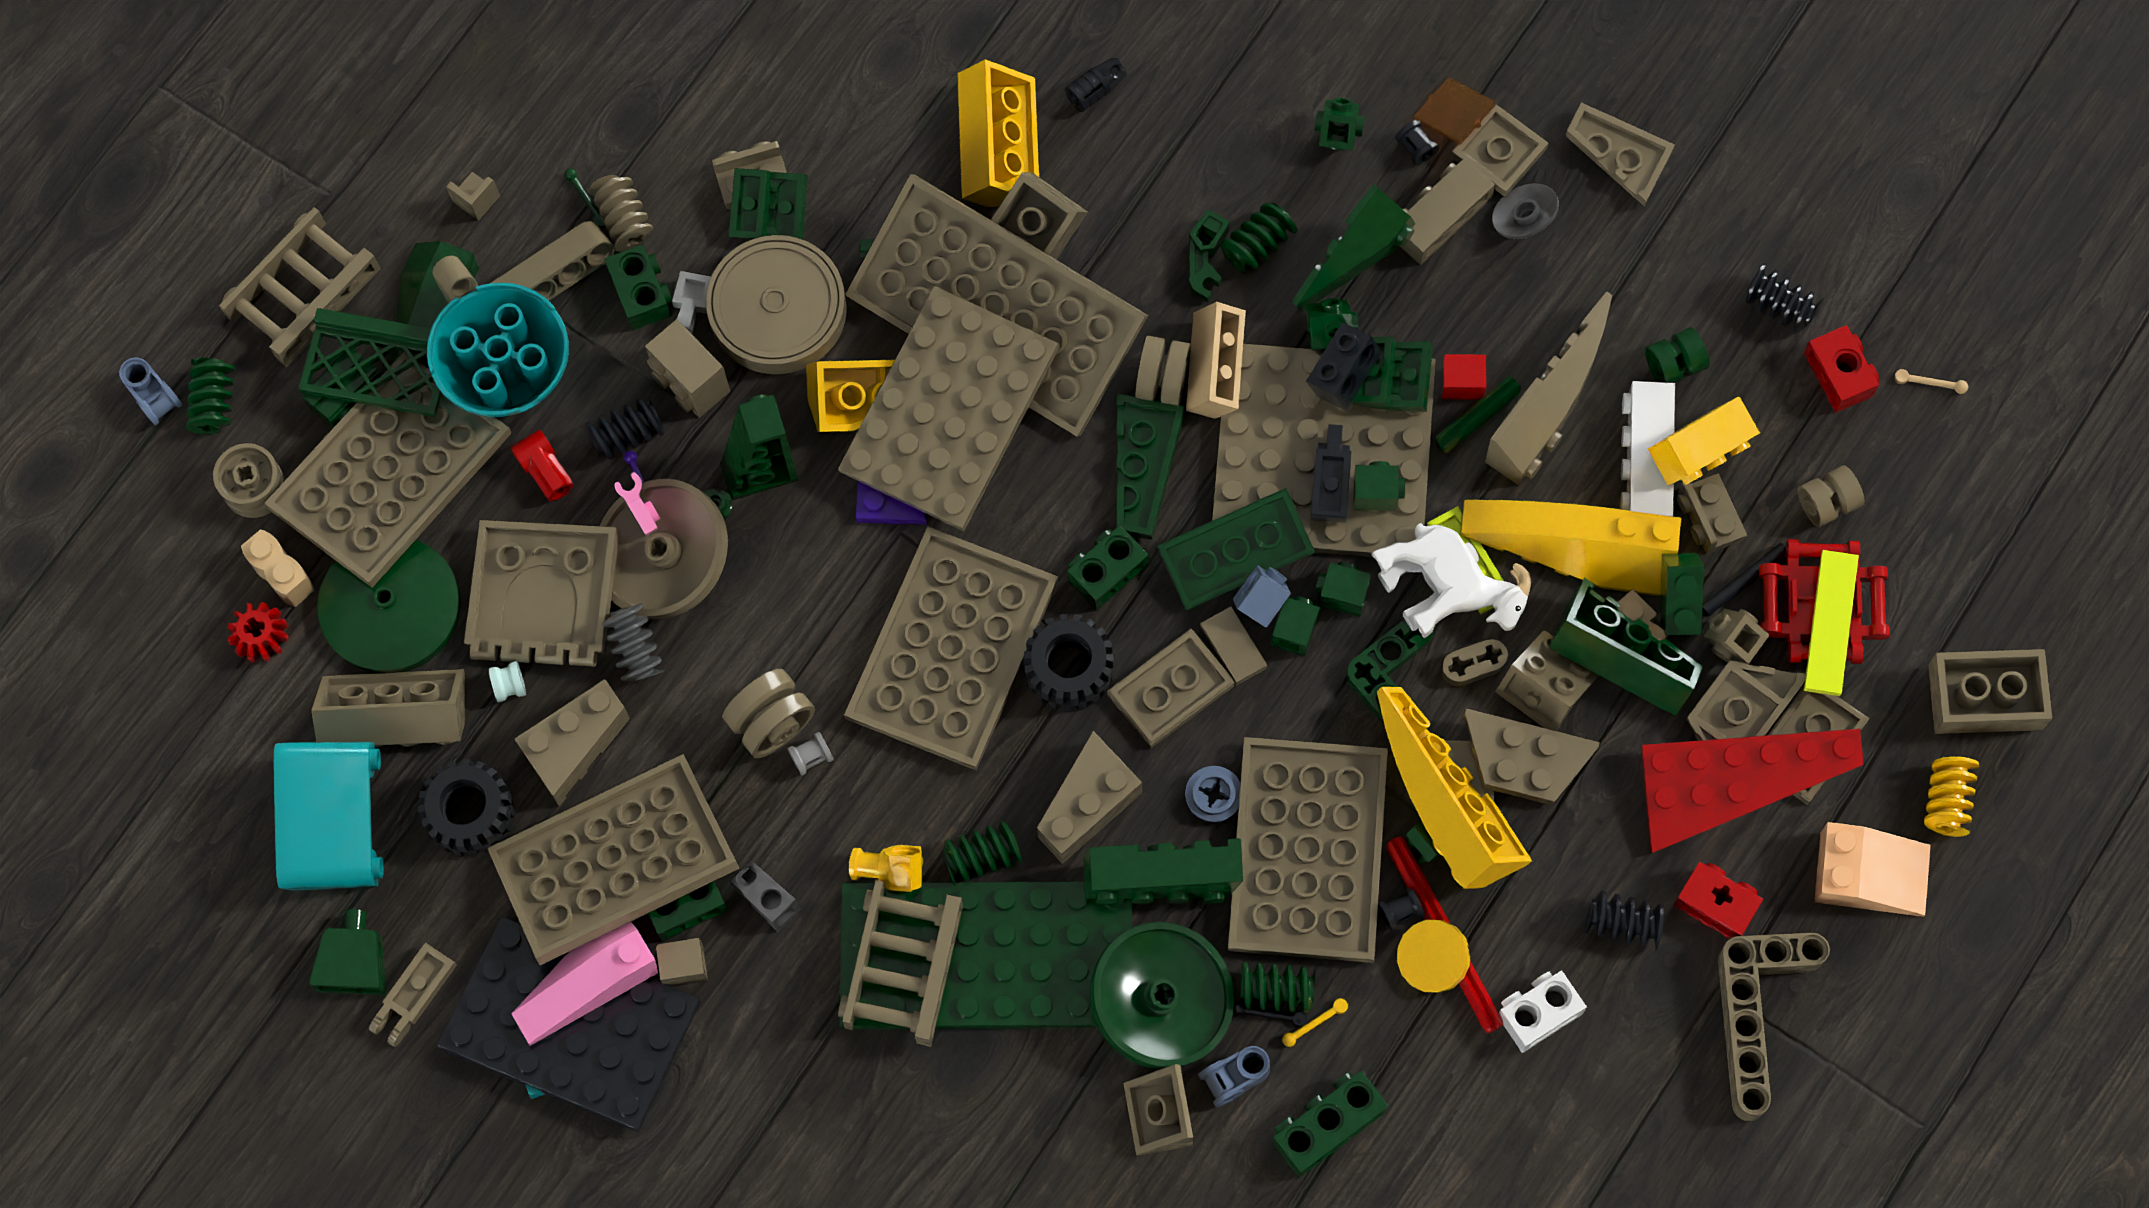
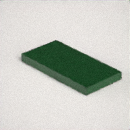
M1287 488L1157 546L1186 611L1242 586L1257 565L1266 571L1269 567L1278 570L1315 553Z

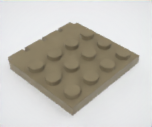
M480 520L464 644L470 647V658L474 660L496 661L500 648L501 661L530 663L534 650L536 663L564 665L567 653H570V665L595 667L598 654L605 655L608 627H603L602 623L610 615L620 531L616 527Z

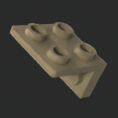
M1542 631L1511 665L1495 692L1543 728L1556 731L1573 705L1599 675L1551 650L1549 645L1553 636L1547 631Z

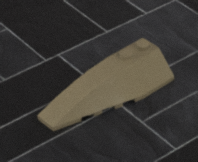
M1607 291L1582 321L1579 330H1581L1580 334L1572 333L1565 342L1559 354L1562 358L1559 359L1554 356L1551 359L1541 379L1537 377L1490 439L1485 463L1519 486L1526 476L1530 479L1535 476L1543 463L1539 460L1546 450L1552 452L1563 436L1559 432L1574 408L1586 383L1605 329L1612 295Z

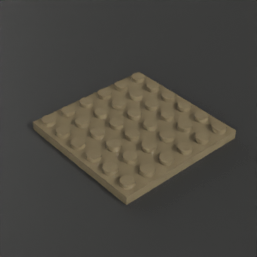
M1243 344L1238 410L1221 415L1212 521L1287 488L1315 553L1373 557L1371 555L1372 552L1378 549L1386 548L1395 543H1408L1416 540V526L1419 523H1422L1423 526L1425 524L1436 359H1432L1427 412L1375 409L1353 405L1352 402L1345 411L1317 397L1306 382L1325 350ZM1329 424L1343 425L1341 444L1350 445V451H1352L1346 523L1311 520L1316 448L1318 449V443H1327ZM1374 461H1385L1390 465L1398 466V478H1405V498L1398 499L1396 511L1354 510L1355 465H1369V463Z

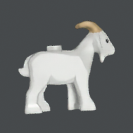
M1419 523L1415 528L1416 540L1408 543H1395L1372 552L1371 555L1376 559L1381 568L1378 578L1388 593L1394 590L1399 577L1406 572H1422L1425 581L1434 591L1433 595L1403 612V617L1411 630L1415 631L1419 628L1423 638L1433 632L1436 623L1452 613L1475 611L1489 606L1494 607L1495 613L1486 619L1487 623L1497 622L1505 631H1510L1516 626L1525 609L1531 587L1529 572L1518 563L1513 564V570L1510 571V574L1517 582V585L1485 576L1476 563L1479 561V557L1473 545L1469 542L1465 544L1458 533L1450 528L1441 525L1426 527Z

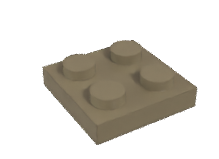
M1494 103L1452 151L1451 157L1458 163L1464 158L1469 160L1495 184L1494 189L1506 197L1547 150L1549 143Z

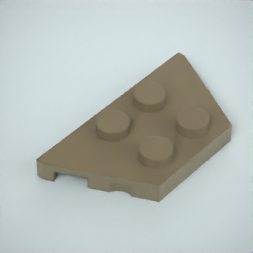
M1730 660L1686 720L1697 741L1765 736L1805 682L1806 674L1780 671L1765 666H1752L1747 663Z
M1467 708L1462 715L1463 722L1467 724L1470 734V747L1473 758L1478 763L1477 772L1481 787L1549 805L1556 801L1599 748L1600 742Z

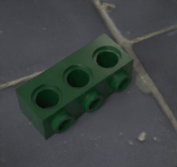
M1362 1070L1355 1076L1350 1072L1342 1076L1333 1084V1087L1336 1089L1326 1098L1319 1094L1303 1107L1306 1113L1296 1120L1290 1116L1274 1129L1277 1135L1273 1137V1145L1299 1178L1387 1112L1389 1105ZM1353 1091H1360L1365 1094L1368 1103L1364 1107L1355 1108L1349 1104L1347 1100L1348 1094ZM1324 1113H1331L1337 1118L1339 1125L1333 1130H1325L1319 1125L1318 1117ZM1295 1135L1304 1136L1309 1142V1148L1304 1152H1295L1288 1144L1289 1139Z

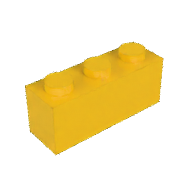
M1736 397L1649 447L1648 451L1668 486L1679 480H1682L1683 484L1686 485L1703 475L1700 470L1701 468L1706 466L1709 471L1726 462L1727 459L1724 454L1730 452L1731 456H1734L1749 448L1748 440L1760 432L1741 398Z

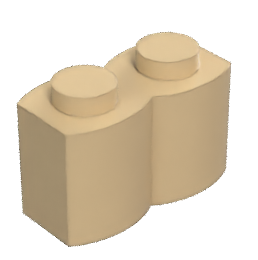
M260 529L241 545L244 556L257 574L268 581L280 599L288 605L296 607L314 592L313 584L303 568L295 559L286 554L277 539L270 533Z

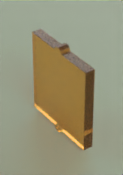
M1449 77L1434 94L1428 96L1429 100L1415 114L1414 118L1415 120H1420L1426 127L1461 145L1475 128L1481 127V121L1496 104L1495 101Z

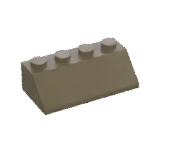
M464 669L322 676L311 710L316 742L375 743V748H378L382 745L400 744L409 747L418 743L434 742L440 745H447L454 741H461L465 725Z

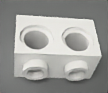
M1562 970L1552 976L1550 971L1541 975L1531 983L1534 987L1532 990L1524 995L1517 991L1501 1002L1504 1008L1500 1010L1499 1015L1503 1020V1026L1522 1053L1581 1016L1587 1008ZM1550 991L1559 992L1564 998V1005L1560 1007L1551 1006L1546 1000V993ZM1518 1011L1531 1013L1534 1018V1024L1528 1027L1520 1025L1515 1019V1013Z

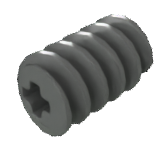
M643 603L609 613L610 617L602 623L603 627H614L615 629L606 637L607 641H619V645L612 649L611 653L623 654L624 656L623 659L615 664L616 668L628 669V672L620 677L621 681L633 682L665 671L664 669H654L662 661L661 657L649 655L657 648L656 643L645 642L653 634L652 630L640 628L648 621L647 616L636 615L644 607Z

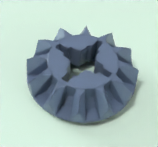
M1204 767L1195 772L1186 785L1185 799L1191 813L1204 822L1221 823L1223 820L1233 817L1239 809L1241 783L1233 772L1224 767ZM1217 782H1220V795L1224 796V799H1217L1210 808L1208 796L1203 793L1205 790L1212 791L1213 787H1216Z

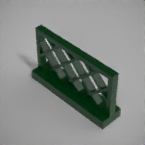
M317 308L313 320L316 326L298 388L300 393L436 417L442 392L436 383L434 387L431 384L434 381L432 374L430 373L426 376L418 364L427 358V344L432 328ZM323 337L337 339L342 346L326 357L319 350ZM361 344L371 345L376 353L358 364L350 351ZM395 350L405 351L409 360L392 370L384 357ZM347 353L355 366L336 376L329 364ZM317 356H319L321 359L318 362H316ZM381 360L388 373L370 382L363 370ZM415 366L422 379L405 389L397 376ZM326 367L333 379L323 386L311 385L312 374ZM360 373L367 386L357 392L346 391L342 382ZM394 379L401 392L389 399L380 397L376 388ZM425 385L432 392L429 406L414 403L409 395ZM336 386H339V388H340L341 390H339V389H333V388L336 387Z

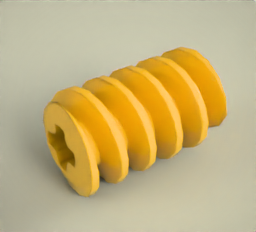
M1957 756L1942 757L1932 762L1934 774L1930 776V784L1933 787L1928 790L1930 801L1926 804V811L1929 814L1924 819V825L1927 828L1951 837H1961L1970 834V831L1960 827V824H1968L1972 821V817L1962 813V810H1971L1974 806V803L1965 800L1964 797L1975 795V789L1966 786V783L1977 781V776L1968 772V769L1979 768L1978 761Z

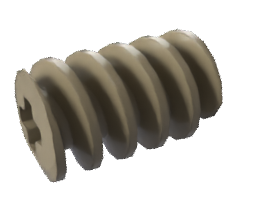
M608 175L597 179L591 184L589 190L591 195L594 196L596 206L600 208L599 213L601 218L604 219L606 229L610 231L609 236L611 241L615 243V250L623 252L639 246L652 233L653 226L652 224L645 223L648 220L647 213L640 212L643 204L641 201L635 200L638 196L637 190L629 189L633 185L632 179Z

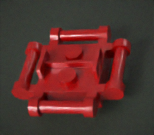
M1787 539L1785 548L1786 565L1776 563L1759 565V577L1763 579L1764 622L1760 623V627L1769 634L1768 637L1785 638V642H1788L1789 663H1800L1801 659H1808L1809 645H1802L1801 642L1810 643L1819 566H1799V557L1821 558L1823 550L1859 555L1846 660H1849L1850 664H1862V640H1885L1890 638V627L1886 624L1885 581L1888 580V568L1885 566L1860 567L1859 541H1847V544L1799 543L1798 539ZM1777 580H1784L1785 623L1778 622ZM1861 582H1870L1871 625H1861Z

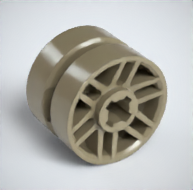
M1147 335L1138 371L1135 397L1153 401L1158 388H1161V402L1179 406L1187 375L1191 343L1173 340L1168 354L1165 355V339Z
M251 443L238 444L226 450L217 460L213 471L215 487L227 505L238 515L248 518H258L271 513L264 503L286 480L283 471L269 451Z

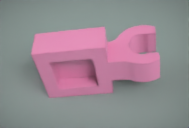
M633 472L631 477L635 481V487L631 491L623 490L619 482L615 483V489L625 499L643 532L648 536L658 530L655 522L661 518L651 501L645 504L640 498L642 481Z

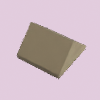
M1175 1064L1123 1083L1136 1155L1193 1146V1133L1180 1065Z

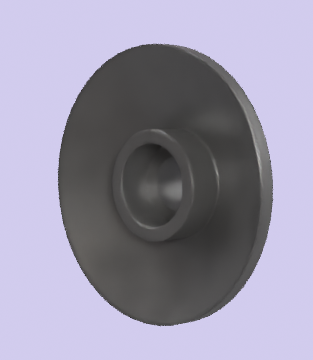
M1532 183L1519 186L1511 190L1506 197L1503 196L1497 203L1492 215L1493 225L1497 232L1506 238L1523 239L1533 236L1544 230L1556 217L1559 209L1558 197L1552 188L1544 184Z

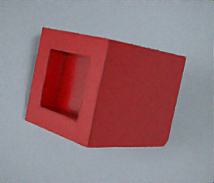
M1444 355L1442 399H1482L1486 391V355Z

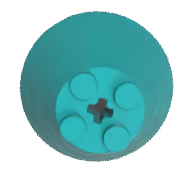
M502 282L480 285L476 287L477 290L459 299L457 297L454 298L438 315L428 338V366L439 390L457 407L485 417H504L518 414L544 400L562 378L569 355V340L566 327L551 302L528 287Z

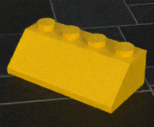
M985 59L958 73L962 199L986 207H998L1002 204L1022 172L1034 173L1039 177L1035 78Z

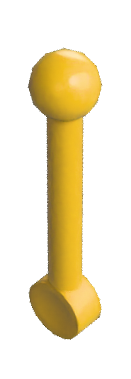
M1337 999L1332 1008L1294 1033L1284 1034L1282 1037L1283 1044L1287 1047H1292L1295 1045L1296 1039L1336 1013L1344 1014L1348 1008L1347 1002L1344 999Z

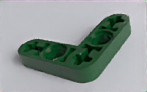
M1404 619L1349 663L1347 681L1383 725L1381 708L1376 703L1377 690L1381 687H1397L1389 675L1428 646L1432 641L1435 629L1425 638L1415 635L1409 640L1408 646L1411 649H1408L1404 639L1411 634L1412 630ZM1386 644H1394L1399 647L1401 655L1394 661L1386 660L1381 655V648ZM1357 667H1360L1362 670L1371 669L1369 678L1374 685L1377 684L1378 680H1381L1383 683L1375 686L1371 693L1368 694L1366 691L1370 690V683L1364 677L1360 679L1355 678Z

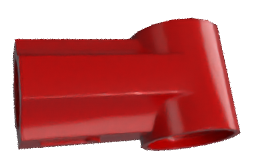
M540 429L510 447L526 474L530 473L549 502L563 498L574 487L571 478L556 459L554 449Z

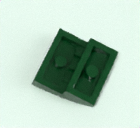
M734 168L729 237L755 239L763 236L784 235L803 240L808 175Z
M1372 337L1382 353L1352 400L1353 405L1393 411L1427 412L1433 346L1430 341L1396 342L1393 337Z

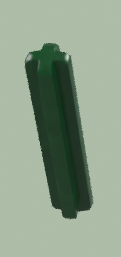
M1507 377L1440 432L1435 438L1436 445L1444 453L1452 450L1515 398L1521 390L1519 383L1513 377Z

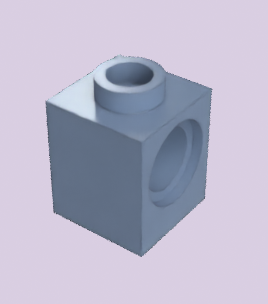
M1257 565L1234 596L1233 601L1238 610L1267 628L1291 592L1285 584L1286 577L1271 567L1266 571Z

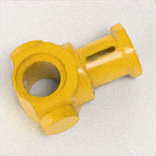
M895 845L883 849L881 853L863 852L861 848H853L849 860V876L852 880H859L861 877L876 878L879 881H883L886 889L893 891L911 892L912 890L919 889L922 886V866L924 862L921 846Z

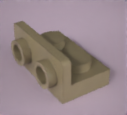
M767 141L759 142L750 149L740 152L728 151L712 160L726 210L731 209L734 168L787 173L777 141L771 143Z
M1719 473L1686 485L1682 482L1676 496L1677 503L1681 512L1684 515H1689L1693 524L1691 526V533L1694 541L1698 546H1703L1706 555L1746 540L1747 533Z

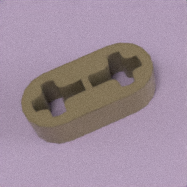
M1490 639L1456 650L1448 654L1444 659L1441 670L1442 677L1448 684L1458 687L1501 672L1506 665L1508 658L1507 648L1500 641ZM1486 650H1491L1493 654L1499 653L1500 655L1494 665H1492L1490 660L1478 663V660L1485 657ZM1454 661H1457L1460 666L1472 664L1464 669L1463 676H1459L1457 672L1449 671L1452 669Z

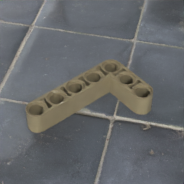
M584 222L491 283L502 282L522 285L538 292L549 301L604 265V258L614 254V245L595 222ZM456 256L442 258L433 268V277L448 304L456 297L459 299L477 290L476 287L479 286L471 273Z
M1795 933L1737 936L1728 940L1719 953L1718 966L1732 1107L1734 1113L1744 1121H1754L1760 1118L1767 1111L1771 1102L1759 975L1810 973L1819 969L1828 958L1830 952L1828 941L1820 934ZM1809 945L1814 947L1818 951L1819 959H1807L1802 953V946ZM1775 947L1782 954V961L1772 962L1765 954V948ZM1730 949H1739L1744 953L1746 962L1743 964L1734 963L1729 958L1728 951ZM1742 985L1746 987L1749 992V999H1737L1732 993V986ZM1736 1022H1748L1752 1026L1753 1035L1748 1037L1740 1035L1735 1027ZM1742 1057L1751 1058L1756 1063V1072L1746 1073L1740 1068L1739 1059ZM1749 1093L1757 1096L1760 1101V1109H1748L1743 1103V1095Z

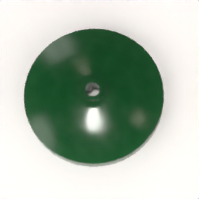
M415 540L372 588L335 561L324 577L318 596V619L322 632L330 646L350 665L375 674L407 672L433 659L442 651L454 634L461 609L460 590L452 570L440 554L418 540ZM385 598L390 599L387 603H381Z
M1151 922L1125 931L1103 950L1091 976L1090 1004L1100 1032L1106 1041L1123 1057L1138 1065L1152 1069H1164L1175 1064L1180 1065L1181 1068L1203 1058L1222 1040L1233 1015L1234 989L1229 970L1223 958L1204 937L1178 924ZM1154 994L1160 998V1001H1156Z

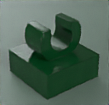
M1423 822L1415 825L1406 834L1409 838V841H1407L1409 848L1416 847L1422 854V857L1417 861L1419 865L1426 862L1429 863L1442 856L1435 850L1432 843L1433 839Z

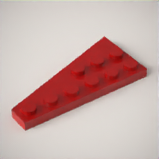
M1860 729L1642 745L1641 753L1651 854L1864 765Z

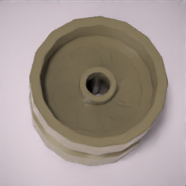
M784 669L772 670L755 679L732 699L722 715L724 722L734 734H744L742 743L754 758L765 757L783 747L805 728L815 713V707L804 693H794L795 683Z

